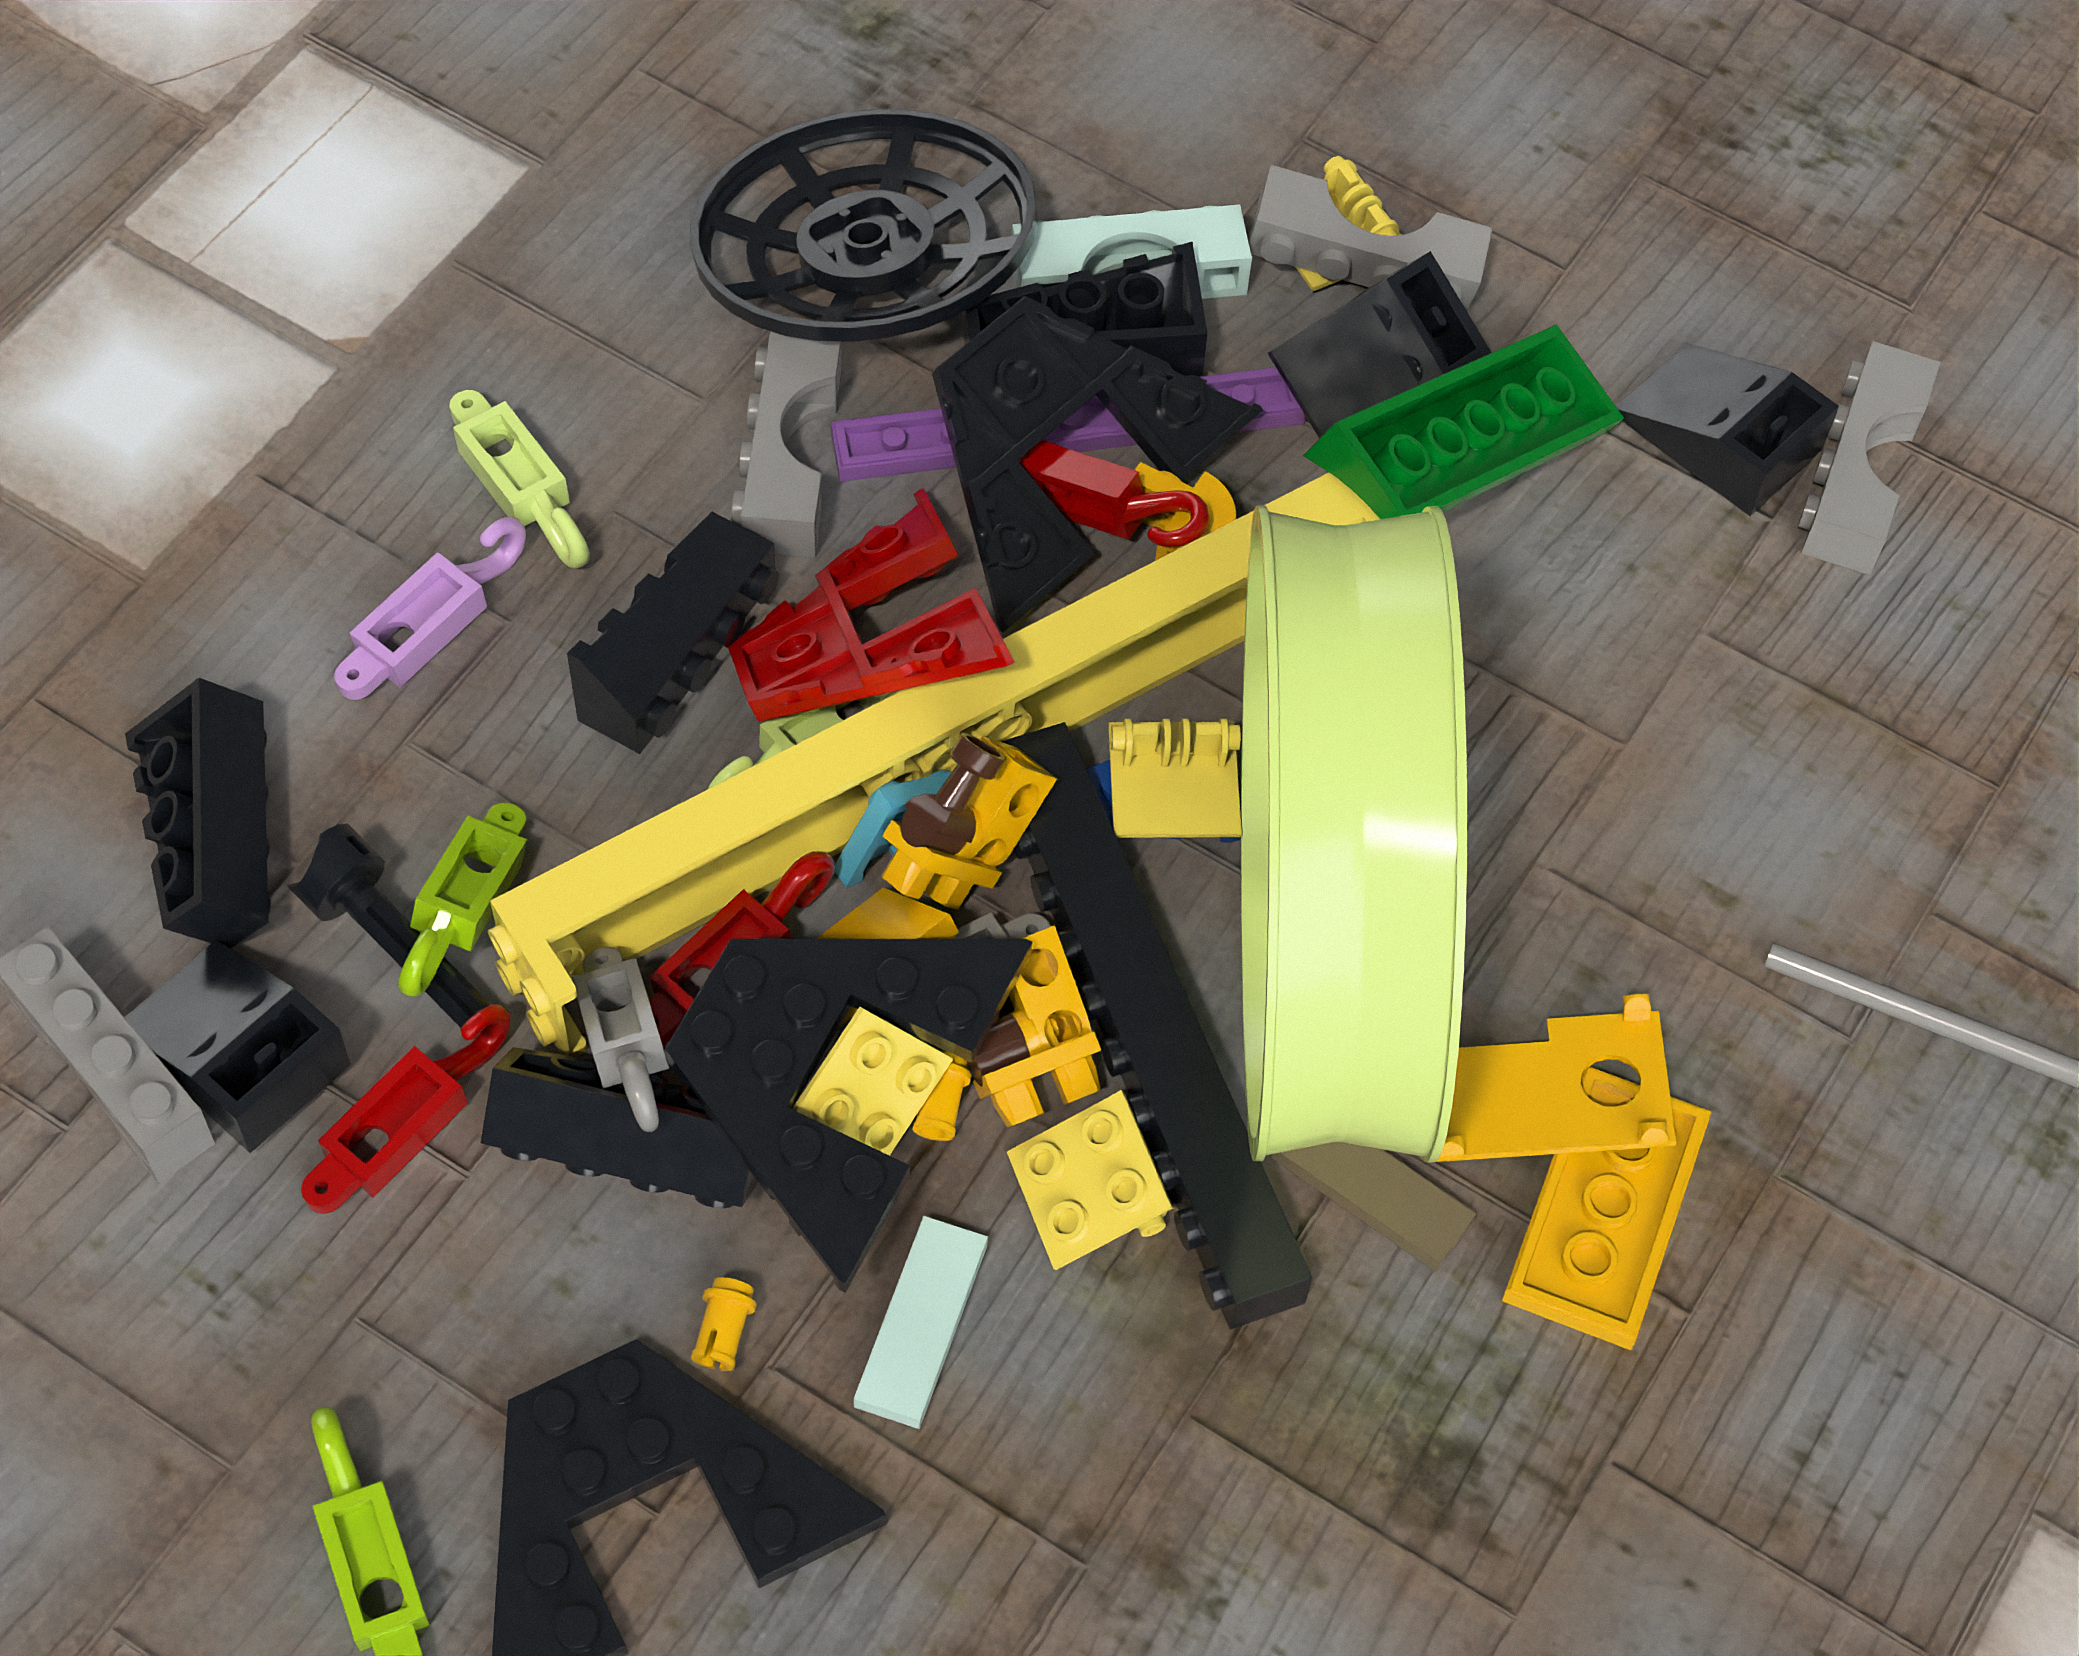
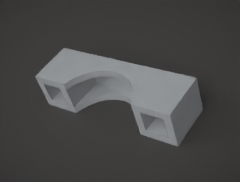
M1270 165L1259 196L1248 242L1252 255L1263 257L1271 263L1288 264L1316 272L1327 279L1344 280L1369 288L1431 251L1466 311H1468L1481 284L1492 227L1437 212L1426 225L1408 234L1387 236L1371 233L1354 225L1340 213L1331 199L1326 180Z
M770 331L768 347L758 346L756 352L755 381L762 382L760 394L750 393L747 427L748 429L755 430L753 442H742L739 473L740 477H746L747 481L745 491H734L732 522L773 542L775 554L816 558L823 509L821 473L805 466L794 458L786 448V443L792 434L805 423L837 412L843 370V342L814 341L784 336Z
M1872 341L1864 363L1852 360L1841 394L1850 396L1851 400L1849 406L1838 404L1837 414L1827 438L1837 440L1835 450L1823 449L1812 481L1823 485L1820 496L1809 493L1799 520L1798 527L1808 530L1802 554L1871 576L1886 542L1900 495L1891 490L1876 476L1868 462L1866 452L1884 443L1913 440L1927 408L1941 362Z
M49 926L0 958V983L9 1001L45 1045L50 1044L71 1066L104 1110L120 1137L158 1184L215 1145L201 1109Z

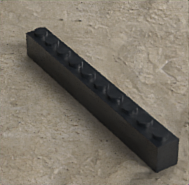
M1063 722L1000 741L1017 747L1057 778L1016 844L1014 852L1018 859L1027 857L1034 872V875L1030 877V882L1037 906L1041 912L1051 911L1068 964L1074 965L1081 983L1077 984V989L1088 1020L1097 1019L1105 1037L1100 1040L1105 1065L1112 1077L1121 1075L1129 1095H1126V1098L1141 1133H1146L1153 1149L1150 1155L1166 1191L1170 1189L1179 1211L1174 1212V1222L1179 1238L1187 1251L1196 1249L1204 1268L1199 1273L1200 1284L1209 1307L1213 1311L1221 1308L1231 1330L1305 1304L1312 1275L1261 1161L1252 1160L1248 1131L1066 723Z

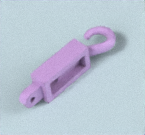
M504 517L485 529L480 536V542L485 547L493 546L503 535L505 536L498 548L484 559L473 563L454 565L437 552L349 633L355 650L339 664L334 674L337 688L343 697L351 700L365 698L386 678L401 688L487 608L480 584L509 570L523 551L526 541V529L518 518ZM401 627L410 629L414 634L394 652L383 645Z

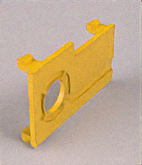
M1649 994L1624 995L1623 1013L1548 1018L1547 1031L1549 1041L1459 1048L1448 1132L1443 1150L1436 1162L1676 1146L1659 1011H1651ZM1607 1059L1619 1060L1630 1065L1638 1074L1640 1089L1635 1098L1626 1104L1615 1107L1602 1106L1592 1101L1584 1093L1581 1080L1587 1068L1599 1061Z

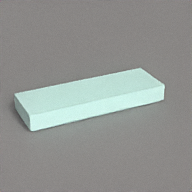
M923 1216L854 1396V1408L920 1429L985 1254L988 1236Z

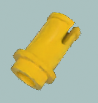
M942 1051L951 1056L953 1060L917 1113L912 1130L917 1135L927 1139L949 1141L955 1137V1124L962 1089L970 1084L972 1074L967 1070V1060L950 1052Z
M718 1277L714 1279L712 1288L704 1290L702 1299L707 1303L695 1349L691 1353V1360L693 1362L715 1370L716 1361L720 1362L719 1369L721 1371L734 1370L736 1364L735 1357L747 1314H753L757 1307V1303L752 1299L754 1292L752 1286L736 1279Z

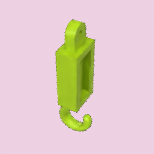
M498 803L493 805L483 821L468 815L416 897L410 927L421 931L414 943L398 978V989L404 995L413 998L425 992L450 944L471 952L493 915L490 900L506 893L519 872L527 839L522 837L526 815L515 804ZM468 857H472L496 868L492 869L490 873H480L469 868L465 862Z
M320 1407L312 1413L311 1428L333 1499L313 1505L312 1507L354 1642L359 1651L373 1647L375 1656H424L416 1631L428 1627L430 1624L383 1481L366 1487L362 1486L337 1413L331 1407ZM386 1579L395 1582L400 1586L403 1593L401 1608L376 1619H372L364 1614L361 1606V1597L366 1587L376 1580Z

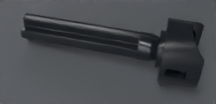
M348 823L337 824L326 829L319 835L312 862L302 880L287 885V887L321 921L335 919L347 912L402 968L420 932L410 927L411 922L375 886L384 871L385 861ZM443 957L425 992L462 1028L465 1022L477 1011L491 1004Z

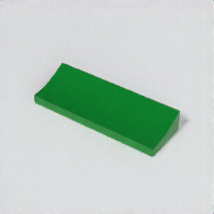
M1556 324L1336 422L1303 456L1348 486L1380 519L1422 513L1427 506H1438L1444 512L1609 432L1624 417Z

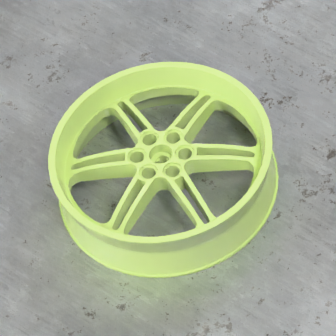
M1256 506L1251 526L1247 574L1241 754L1243 1053L1247 1127L1251 1157L1253 1161H1263L1265 1155L1331 1142H1344L1417 1155L1424 1162H1436L1441 1155L1448 1132L1456 1079L1464 975L1467 887V755L1464 670L1457 580L1447 522L1442 510L1438 506H1427L1422 513L1350 525L1326 524L1269 512L1266 506Z

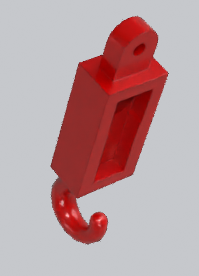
M1044 440L1018 460L1066 519L1127 540L1130 539L1143 520L1151 515L1177 511L1190 514V521L1178 530L1164 531L1155 526L1148 530L1147 537L1151 542L1168 548L1185 546L1197 540L1206 532L1210 522L1207 504L1198 495L1190 491L1174 490L1144 493L1138 471Z
M812 851L796 860L762 904L743 889L650 976L655 995L649 999L655 1023L658 1024L657 1029L662 1046L670 1041L694 1001L680 986L700 968L712 971L730 939H791L790 930L782 921L794 904L798 908L807 907L828 885L835 870V861L828 853Z
M492 1004L477 1011L465 1022L460 1030L461 1036L465 1040L473 1041L442 1059L433 1062L417 1047H412L318 1140L325 1158L305 1177L301 1186L302 1197L310 1210L320 1214L333 1212L359 1187L374 1198L469 1103L462 1085L457 1081L482 1066L501 1048L507 1039L511 1026V1016L506 1008L500 1004ZM372 1129L381 1130L388 1136L389 1141L368 1162L361 1161L351 1152V1149ZM322 1189H327L325 1193L319 1194Z

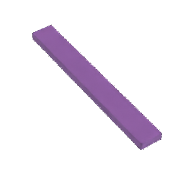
M1276 367L1200 377L1207 380L1206 386L1249 406L1252 403H1256L1262 407L1263 411L1238 432L1301 425L1305 422V414ZM1094 396L1043 439L1044 441L1077 452L1137 445L1097 396ZM941 408L831 421V437L840 482L956 467Z

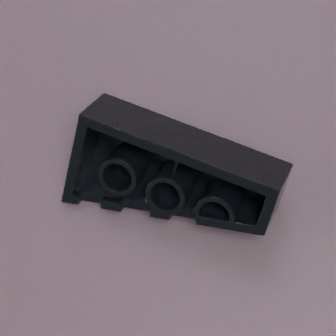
M1193 242L1173 246L1172 254L1148 260L1146 254L1124 259L1123 267L1092 275L1090 269L1068 274L1066 282L1043 288L1037 282L992 294L979 304L965 311L964 345L1021 298L1026 296L1050 307L1053 313L1061 318H1073L1095 328L1092 333L1128 349L1130 346H1134L1168 362L1172 369L1185 376L1194 374L1198 377L1203 375L1207 327Z
M713 511L667 555L664 567L665 573L660 578L648 573L635 586L634 598L626 612L622 613L612 608L598 622V631L603 634L592 645L580 640L567 652L577 720L638 754H641L654 736L659 738L667 732L674 720L678 704L688 691L696 692L703 685L709 674L712 660L723 646L728 648L739 638L746 616L756 603L764 604L770 598L778 582L779 573L775 569L774 543Z
M198 678L126 732L125 737L128 750L138 753L141 766H138L133 772L136 792L147 795L150 812L143 818L142 824L145 839L157 843L158 854L151 864L163 929L208 943L217 940L231 949L268 924V916L271 909L267 875V858L270 846L266 833L268 787L265 783L267 734L264 730L263 701Z
M513 1047L492 1069L480 1143L501 1148L502 1154L509 1158L522 1161H531L538 1158L565 1164L567 1170L577 1175L595 1177L608 1174L628 1179L632 1186L643 1191L658 1193L673 1190L694 1195L696 1201L700 1204L720 1209L732 1206L743 1207L758 1184L756 1178L744 1164L740 1152L721 1127L713 1123L701 1107L700 1099L689 1085L669 1084L668 1080L662 1075V1071L649 1074L658 1109L659 1125L655 1131L645 1132L636 1121L623 1083L603 1088L594 1059Z

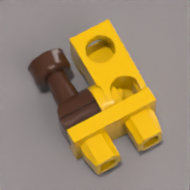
M964 732L960 734L950 752L957 766L937 794H922L912 797L905 804L907 810L903 815L902 821L891 820L882 837L897 848L881 875L882 878L905 896L920 899L923 892H925L934 901L957 910L960 908L973 884L991 889L994 888L1002 874L996 866L1003 863L1011 854L1057 780L1056 777L1017 747L985 736L979 739Z
M1055 925L1021 938L1032 941L1033 944L1032 954L1009 994L1015 1011L1001 1017L998 1014L972 1063L968 1061V1066L975 1079L973 1083L979 1098L991 1097L995 1109L1007 1128L1044 1113L1032 1084V1078L1051 1072L1064 1105L1101 1090L1096 1066L1091 1056L1101 1051L1095 1033L1091 1032L1086 1010Z

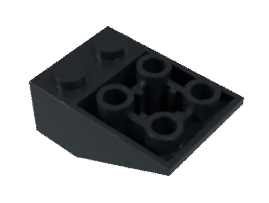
M1430 251L1398 269L1267 354L1320 439L1336 422L1492 352Z
M1688 343L1616 406L1624 417L1622 420L1624 423L1749 516L1759 509L1823 449L1839 408L1836 403L1791 371Z
M217 940L212 942L124 1017L192 1100L249 1153L255 1150L351 1065L340 1029L294 987Z

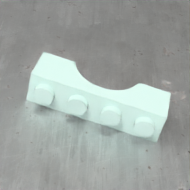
M1240 204L1204 206L1193 209L1154 210L1125 215H1096L1088 218L1068 220L1037 221L1033 243L1022 264L1013 273L1015 288L1037 282L1043 288L1066 282L1068 274L1090 269L1092 275L1123 267L1124 259L1146 254L1148 260L1172 254L1173 246L1193 242L1202 299L1247 295L1252 256ZM1012 224V235L1020 233L1021 224Z

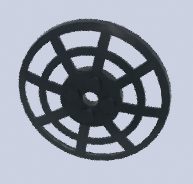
M871 109L838 113L808 120L778 131L751 145L729 161L709 182L697 201L690 223V246L699 278L711 296L729 312L756 327L784 336L814 341L855 342L889 338L919 331L954 318L979 304L1005 284L1022 264L1034 240L1037 225L1034 184L1026 166L1010 147L991 133L965 121L936 113L907 109ZM892 139L886 164L853 166L817 176L803 156V154L845 142ZM915 141H921L958 150L981 161L988 167L962 187L957 182L939 173L909 165ZM779 164H782L796 184L795 187L775 199L759 215L755 223L724 212L728 204L748 184ZM1004 181L1011 189L1019 207L1020 233L987 240L986 219L977 201L1000 182ZM880 183L878 190L857 191L836 198L830 193L832 190L847 186ZM905 184L929 190L945 199L927 210L919 201L901 193ZM808 201L814 208L801 223L798 233L776 228L786 215L801 204ZM961 213L969 227V243L937 245L935 228ZM715 230L747 241V264L754 281L723 285L718 281L711 261V242ZM766 247L798 253L801 268L772 277L765 264ZM1005 255L994 269L975 284L946 300L942 298L962 284L975 270L980 260ZM960 262L947 278L929 290L915 280L931 264ZM816 284L820 288L836 293L829 307H823L803 301L788 292ZM894 291L905 300L883 307L855 309L861 297ZM769 297L775 303L792 312L820 320L812 321L787 317L759 308L746 300Z

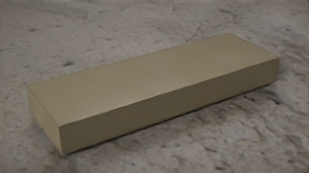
M1331 1142L1271 1154L1273 1160L1435 1272L1438 1271L1472 1226L1477 1215L1470 1208L1383 1149L1344 1142Z

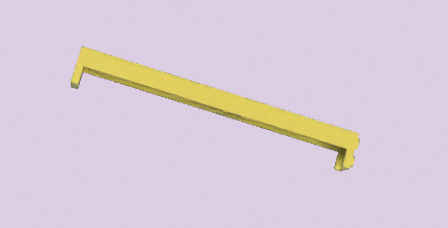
M1329 472L1263 505L1267 507L1269 512L1331 525H1350L1380 520L1356 493ZM1254 511L1003 638L1015 663L1006 667L903 689L490 900L496 926L488 930V935L500 957L499 960L495 961L497 971L512 996L521 992L525 996L531 1007L530 1010L526 1011V1015L540 1043L544 1047L554 1043L561 1055L578 1057L587 1051L586 1040L567 1012L564 1004L577 997L576 986L572 981V977L584 973L583 959L591 951L598 948L611 947L621 953L623 961L633 958L638 959L709 922L743 889L755 898L774 888L791 865L803 855L812 851H823L831 857L837 855L845 848L869 806L868 800L879 787L891 781L902 783L925 778L940 770L953 771L957 763L952 759L950 752L962 732L979 739L985 736L997 741H1004L1063 722L1066 723L1069 732L1243 642L1245 636L1249 546Z

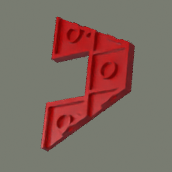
M924 488L913 494L918 505L895 524L883 527L874 526L865 534L860 543L845 550L818 572L815 578L820 586L792 608L790 603L784 600L767 614L766 618L759 625L748 630L728 647L747 702L758 722L1006 667L1015 663L976 588L864 644L862 643L849 614L850 610L860 605L875 604L886 598L892 589L915 577L925 578L940 571L947 561L958 556Z

